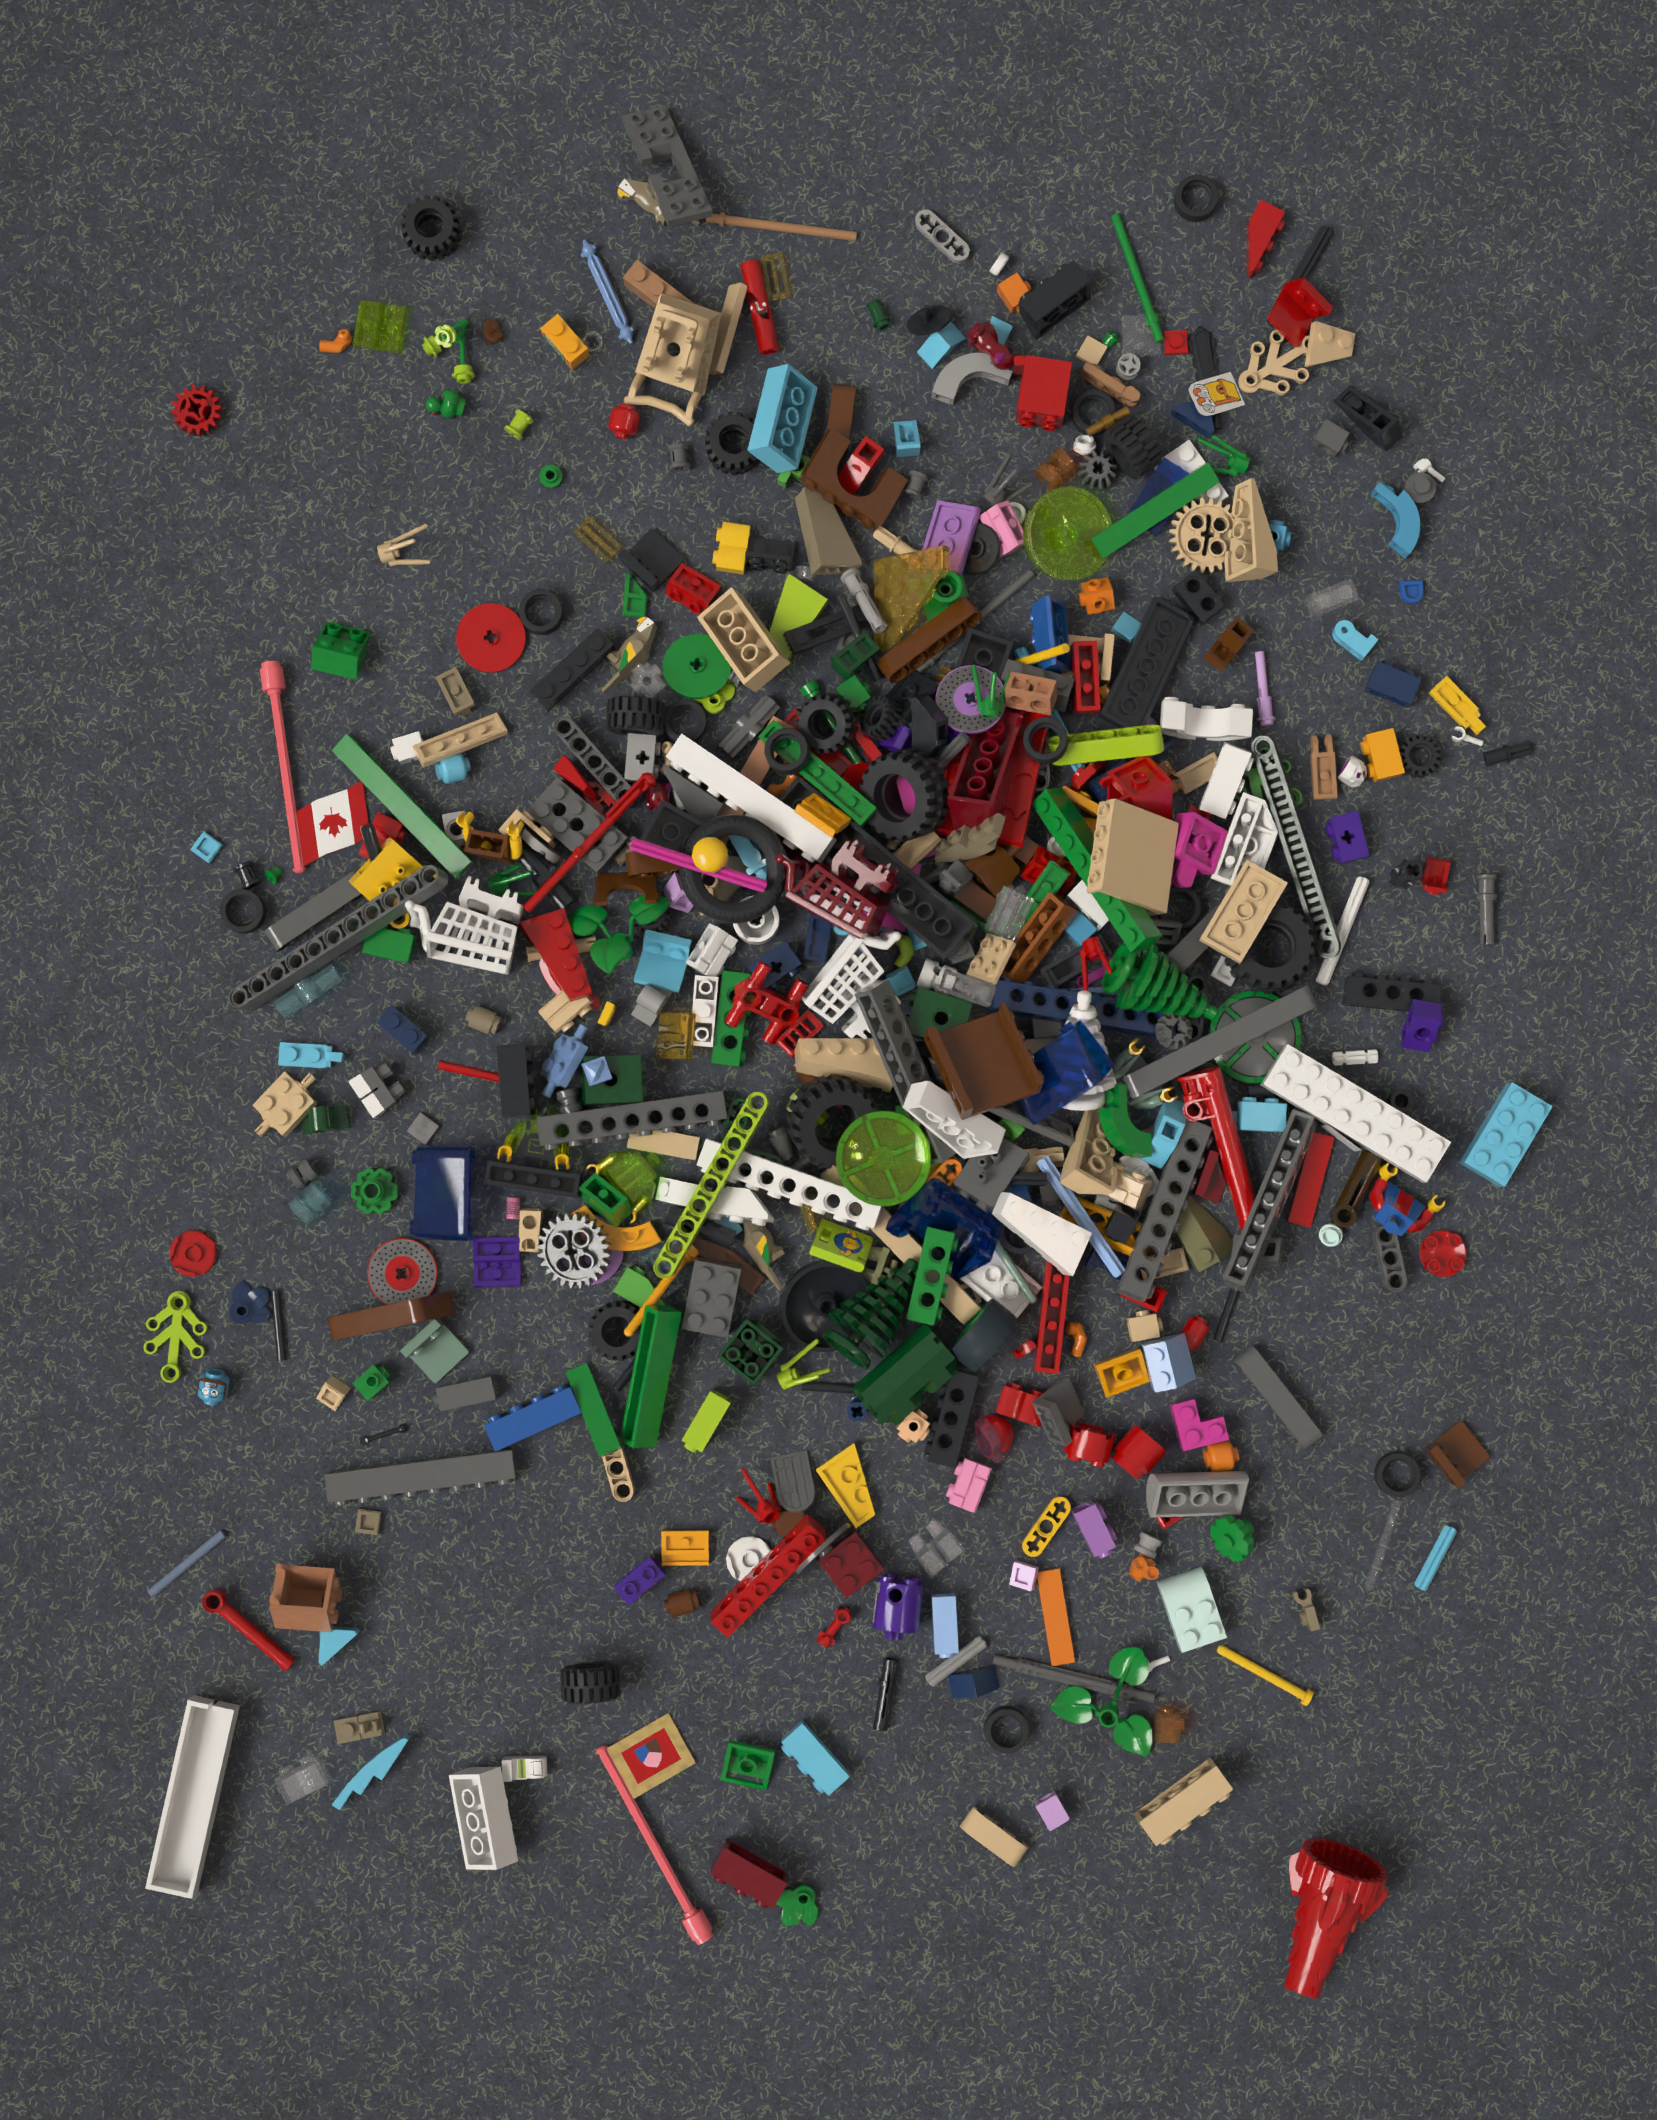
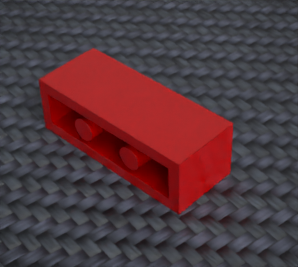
M1097 640L1074 641L1070 646L1072 678H1075L1072 688L1073 716L1097 715L1100 711Z

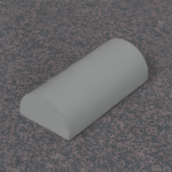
M1245 1471L1150 1474L1146 1488L1147 1508L1150 1518L1241 1515L1249 1477Z

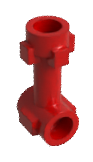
M847 1606L837 1607L834 1611L836 1618L826 1632L821 1630L818 1634L817 1641L825 1648H829L830 1645L833 1646L836 1641L833 1637L841 1625L851 1621L850 1608Z

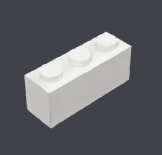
M1224 742L1200 802V810L1226 819L1227 814L1232 815L1236 806V802L1233 801L1236 792L1241 793L1245 783L1242 776L1245 770H1250L1254 758L1250 757L1251 751Z

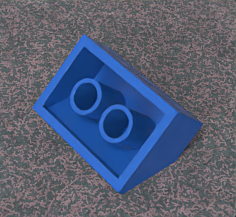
M1050 595L1044 596L1032 603L1030 621L1034 626L1032 643L1036 648V653L1064 643L1069 645L1065 603ZM1070 650L1067 653L1034 663L1037 668L1058 674L1071 672Z

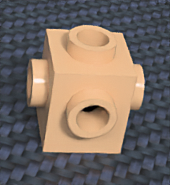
M918 1408L916 1411H912L902 1423L896 1426L900 1431L898 1435L908 1443L911 1440L916 1443L918 1439L923 1441L930 1432V1429L927 1428L930 1425L927 1421L928 1416ZM911 1422L918 1424V1428L915 1431L909 1429Z

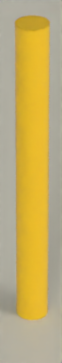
M1064 643L1013 661L1031 665L1067 653L1070 648L1068 644Z

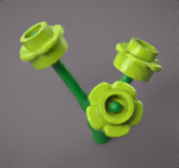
M464 318L453 327L446 324L438 326L435 329V338L432 335L428 338L424 337L425 343L422 344L428 356L433 354L436 358L438 357L437 354L442 352L439 345L449 348L453 345L452 343H459L460 365L454 367L452 377L457 379V382L460 384L470 383L471 379L475 377L472 366L465 363L464 335L467 332L466 328L469 322Z

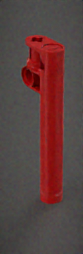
M1221 1067L1184 1073L1176 1077L1177 1081H1181L1184 1091L1182 1096L1184 1100L1183 1114L1190 1121L1210 1118L1236 1217L1238 1218L1239 1228L1243 1230L1256 1197ZM1193 1104L1199 1106L1200 1112L1194 1109Z

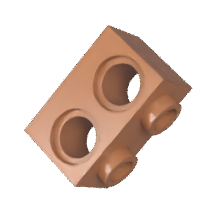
M1011 671L1005 687L1006 707L1051 716L1057 699V681Z

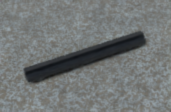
M1320 227L1290 281L1304 277L1307 279L1333 231L1329 227ZM1267 320V323H1268L1271 327H1274V326Z

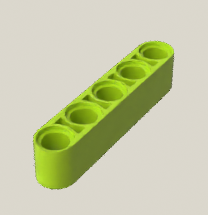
M1144 725L1067 734V751L1061 759L1052 764L1061 766L1159 754L1164 751L1161 726ZM1059 735L1048 740L1050 753L1058 747Z

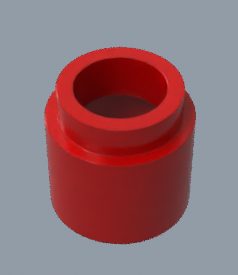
M1134 1424L1114 1447L1117 1451L1111 1458L1138 1481L1143 1474L1147 1476L1167 1451Z

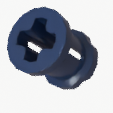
M856 1395L851 1397L847 1407L848 1417L855 1422L863 1421L868 1414V1410Z

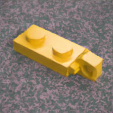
M1448 676L1428 693L1465 730L1469 727L1477 735L1486 727L1478 718L1481 715L1478 712L1479 708Z

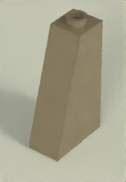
M804 487L795 497L811 575L843 574L849 569H858L862 565V561L834 505L826 502L818 492L810 491Z

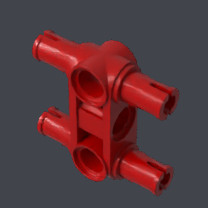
M759 961L750 978L747 977V979L740 981L735 986L734 1004L724 1021L728 1025L737 1028L746 1011L750 1010L771 1020L761 1038L765 1042L774 1045L782 1030L797 1022L799 1018V1002L809 988V985L797 978L789 993L784 996L762 986L772 967L763 961Z

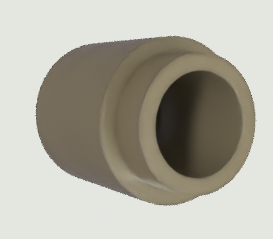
M476 1005L474 1009L469 1008L465 1020L469 1022L468 1027L489 1034V1032L495 1034L501 1017L497 1016L496 1012Z

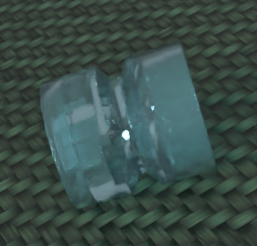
M312 1181L303 1189V1195H297L288 1205L309 1226L319 1217L318 1212H324L333 1204V1201L323 1192L319 1185Z

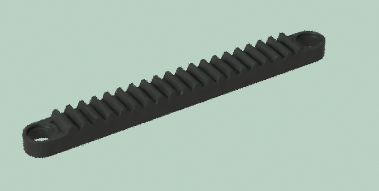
M1259 736L1252 742V753L1307 923H1310L1313 928L1311 934L1315 935L1316 938L1315 948L1321 957L1326 959L1333 958L1339 954L1341 942L1337 926L1334 923V917L1331 914V908L1328 905L1329 901L1326 898V892L1323 889V883L1320 880V873L1317 871V864L1314 861V855L1308 843L1309 839L1306 836V830L1303 827V821L1297 809V802L1294 799V793L1291 790V784L1285 772L1286 768L1283 765V759L1280 756L1275 740L1270 736ZM1264 740L1270 744V750L1266 754H1262L1258 750L1259 743ZM1326 940H1331L1335 945L1332 953H1326L1323 950V943Z

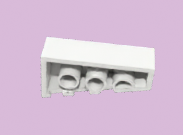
M923 1081L911 1084L903 1105L907 1112L963 1159L998 1153L1006 1129L982 1114L961 1120L950 1094L934 1083Z
M1001 1192L992 1212V1215L1011 1231L1019 1235L1025 1243L1039 1252L1044 1259L1052 1263L1063 1275H1074L1092 1232L1012 1193Z

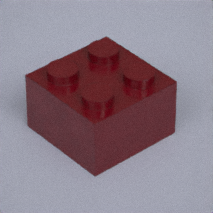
M855 1529L833 1545V1548L821 1559L818 1557V1562L846 1599L884 1570L883 1565Z

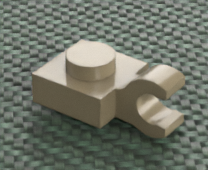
M1304 1588L1306 1596L1303 1599H1300L1298 1593L1293 1591V1599L1302 1606L1303 1612H1299L1302 1625L1307 1626L1310 1631L1320 1629L1311 1600V1591L1308 1588Z

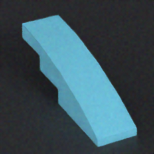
M408 1734L404 1735L367 1762L345 1786L332 1806L340 1810L353 1791L361 1795L374 1776L382 1780L411 1736Z

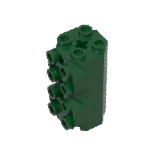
M923 1324L890 1353L886 1359L882 1360L857 1382L852 1391L867 1410L872 1412L881 1425L885 1422H893V1424L897 1425L902 1423L912 1411L921 1406L923 1401L921 1398L922 1392H937L945 1382L957 1374L958 1368L956 1364L958 1360L926 1324Z

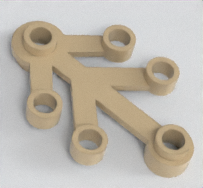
M1278 330L1272 331L1269 337L1270 347L1266 365L1258 371L1259 357L1264 353L1265 346L1261 342H1254L1250 348L1251 358L1248 370L1242 372L1238 379L1240 389L1246 393H1254L1258 389L1276 392L1279 396L1286 395L1290 388L1289 383L1285 380H1280L1277 383L1264 380L1269 375L1295 380L1299 384L1305 383L1309 377L1307 369L1299 368L1298 370H1293L1283 366L1302 354L1306 356L1307 347L1305 342L1309 341V336L1304 337L1300 347L1292 349L1277 359L1279 346L1284 336ZM1273 335H1279L1281 340H1274ZM1258 346L1261 348V352L1256 353L1253 348ZM1298 373H1304L1305 379H1300ZM1251 377L1254 379V383L1249 384L1246 379ZM1284 385L1286 390L1280 391L1278 386Z

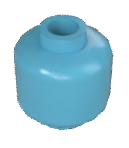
M461 753L435 763L437 778L439 780L442 779L445 784L465 780L467 772L471 770L469 759L467 757L464 758Z

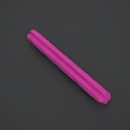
M633 838L630 844V850L759 892H764L767 886V881L727 867L721 868L716 873L702 871L695 866L692 856L637 838Z

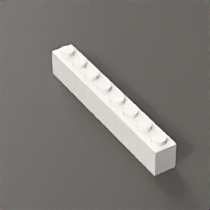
M682 733L666 755L671 761L669 765L680 773L682 770H685L690 774L688 778L694 783L700 785L702 782L707 785L708 789L706 791L713 796L719 798L722 795L726 798L727 802L725 804L737 811L741 808L746 812L745 816L764 823L776 835L779 834L783 837L782 843L794 850L798 847L802 850L801 856L811 863L815 860L821 863L837 841L834 837L831 838L794 812L795 810Z

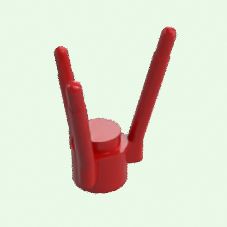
M1091 937L1083 941V949L1079 951L1082 961L1083 990L1088 991L1087 958L1090 961L1101 959L1108 973L1112 974L1113 972L1099 937Z
M741 1468L744 1478L759 1500L757 1511L741 1497H736V1500L753 1514L759 1523H773L779 1518L782 1509L777 1502L772 1483L769 1482L767 1484L772 1500L770 1501L762 1497L745 1468Z

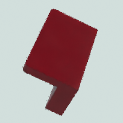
M1208 1150L1192 1194L1219 1203L1227 1180L1219 1153Z

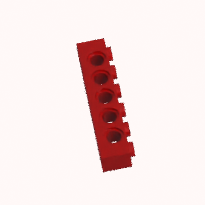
M807 1514L711 1610V1624L725 1636L729 1637L826 1540L825 1528Z

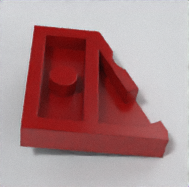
M1106 760L1092 762L1086 769L1081 766L1072 775L1070 788L1078 792L1108 762Z

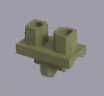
M871 1247L868 1259L878 1263L875 1271L866 1267L862 1271V1275L868 1284L873 1283L878 1287H882L877 1282V1279L881 1275H886V1273L888 1278L893 1279L889 1271L897 1267L899 1262L892 1260L890 1268H888L893 1255V1251L890 1248Z

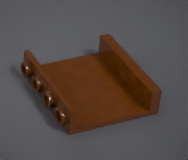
M1005 1002L1000 1003L999 1010L996 1013L938 1032L935 1026L926 1029L924 1040L961 1120L1038 1094L1044 1083L1041 1070H1037L1034 1064L1032 1051L1030 1049L1027 1050L1025 1046L1024 1034L1021 1029H1017L1014 1023V1013L1011 1009L1007 1008Z

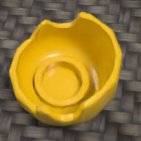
M705 837L694 845L692 859L695 866L700 870L716 873L721 868L726 867L728 849L724 842L718 838Z

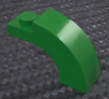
M1115 1085V1087L1106 1091L1107 1108L1099 1110L1100 1123L1105 1136L1119 1152L1126 1156L1137 1159L1152 1157V1134L1138 1130L1129 1119L1127 1111V1085Z

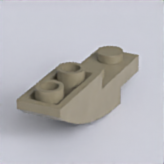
M997 813L990 818H986L977 827L974 826L971 829L964 825L958 830L952 831L946 838H941V841L936 845L937 853L934 860L937 862L963 861L979 857L994 850L1006 817Z

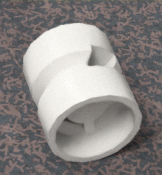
M926 958L916 986L927 990L932 988L934 992L948 995L957 969L947 965L940 967L939 962Z

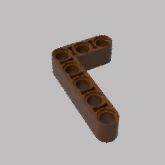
M451 1291L329 1317L328 1323L332 1341L453 1315L455 1310Z

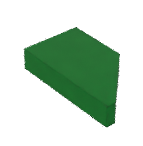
M626 573L622 617H646L647 594L632 576Z

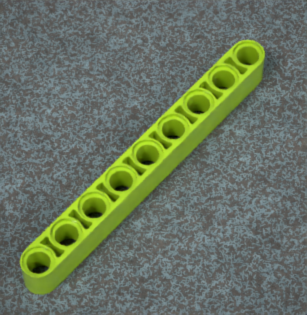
M753 1092L746 1099L654 1263V1272L658 1277L668 1278L677 1272L770 1106V1099L765 1093ZM756 1096H761L764 1099V1106L761 1109H756L753 1106L752 1101ZM746 1116L750 1117L753 1122L752 1127L748 1130L743 1129L741 1126V1120ZM733 1137H737L741 1141V1146L736 1151L732 1150L729 1146V1142ZM722 1157L729 1161V1168L726 1171H722L718 1167V1161ZM710 1178L715 1179L718 1183L717 1189L713 1192L709 1191L706 1187V1183ZM697 1199H703L706 1203V1208L703 1212H699L695 1208ZM687 1219L694 1223V1230L691 1233L686 1232L683 1228V1223ZM674 1240H679L683 1245L680 1253L672 1250V1242ZM662 1261H668L671 1265V1271L667 1274L663 1273L660 1269Z

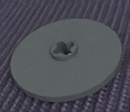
M846 1523L839 1528L795 1572L799 1575L818 1557L821 1559L833 1548L831 1545L850 1528V1525Z

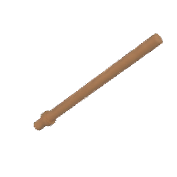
M725 212L720 214L712 213V217L706 218V222L717 223L722 227L725 224L856 241L857 236L855 231L725 215Z

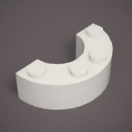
M1165 697L1161 702L1160 726L1163 734L1181 739L1196 740V737L1207 738L1206 740L1209 741L1241 740L1250 738L1252 735L1253 709H1246L1245 705L1232 704L1231 707L1215 709L1214 706L1194 708L1193 704L1179 702L1176 697Z

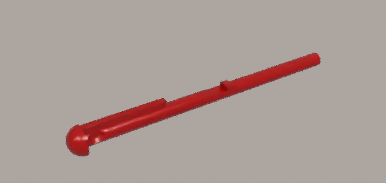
M645 772L641 774V777L606 813L608 817L580 847L577 846L574 849L572 855L526 902L523 908L530 913L650 785L653 788L655 787L656 778L652 773Z

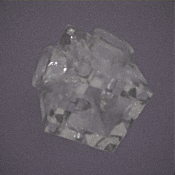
M648 661L644 664L640 662L631 669L630 679L632 682L630 685L638 695L642 692L645 697L652 698L666 686V682L661 678L663 672L655 663L651 665ZM648 676L650 677V680L643 681V678Z

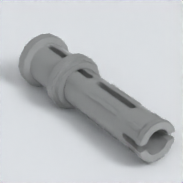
M852 568L842 574L841 582L848 587L850 597L857 601L874 633L883 632L887 624L869 595V587L866 583H863L859 569Z

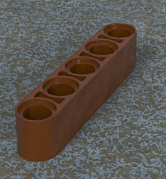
M961 597L883 655L877 663L879 669L890 683H898L967 632L969 628L975 626L981 620L982 614L969 597Z

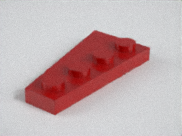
M559 909L521 921V927L554 975L568 1000L572 1002L593 995L565 909Z

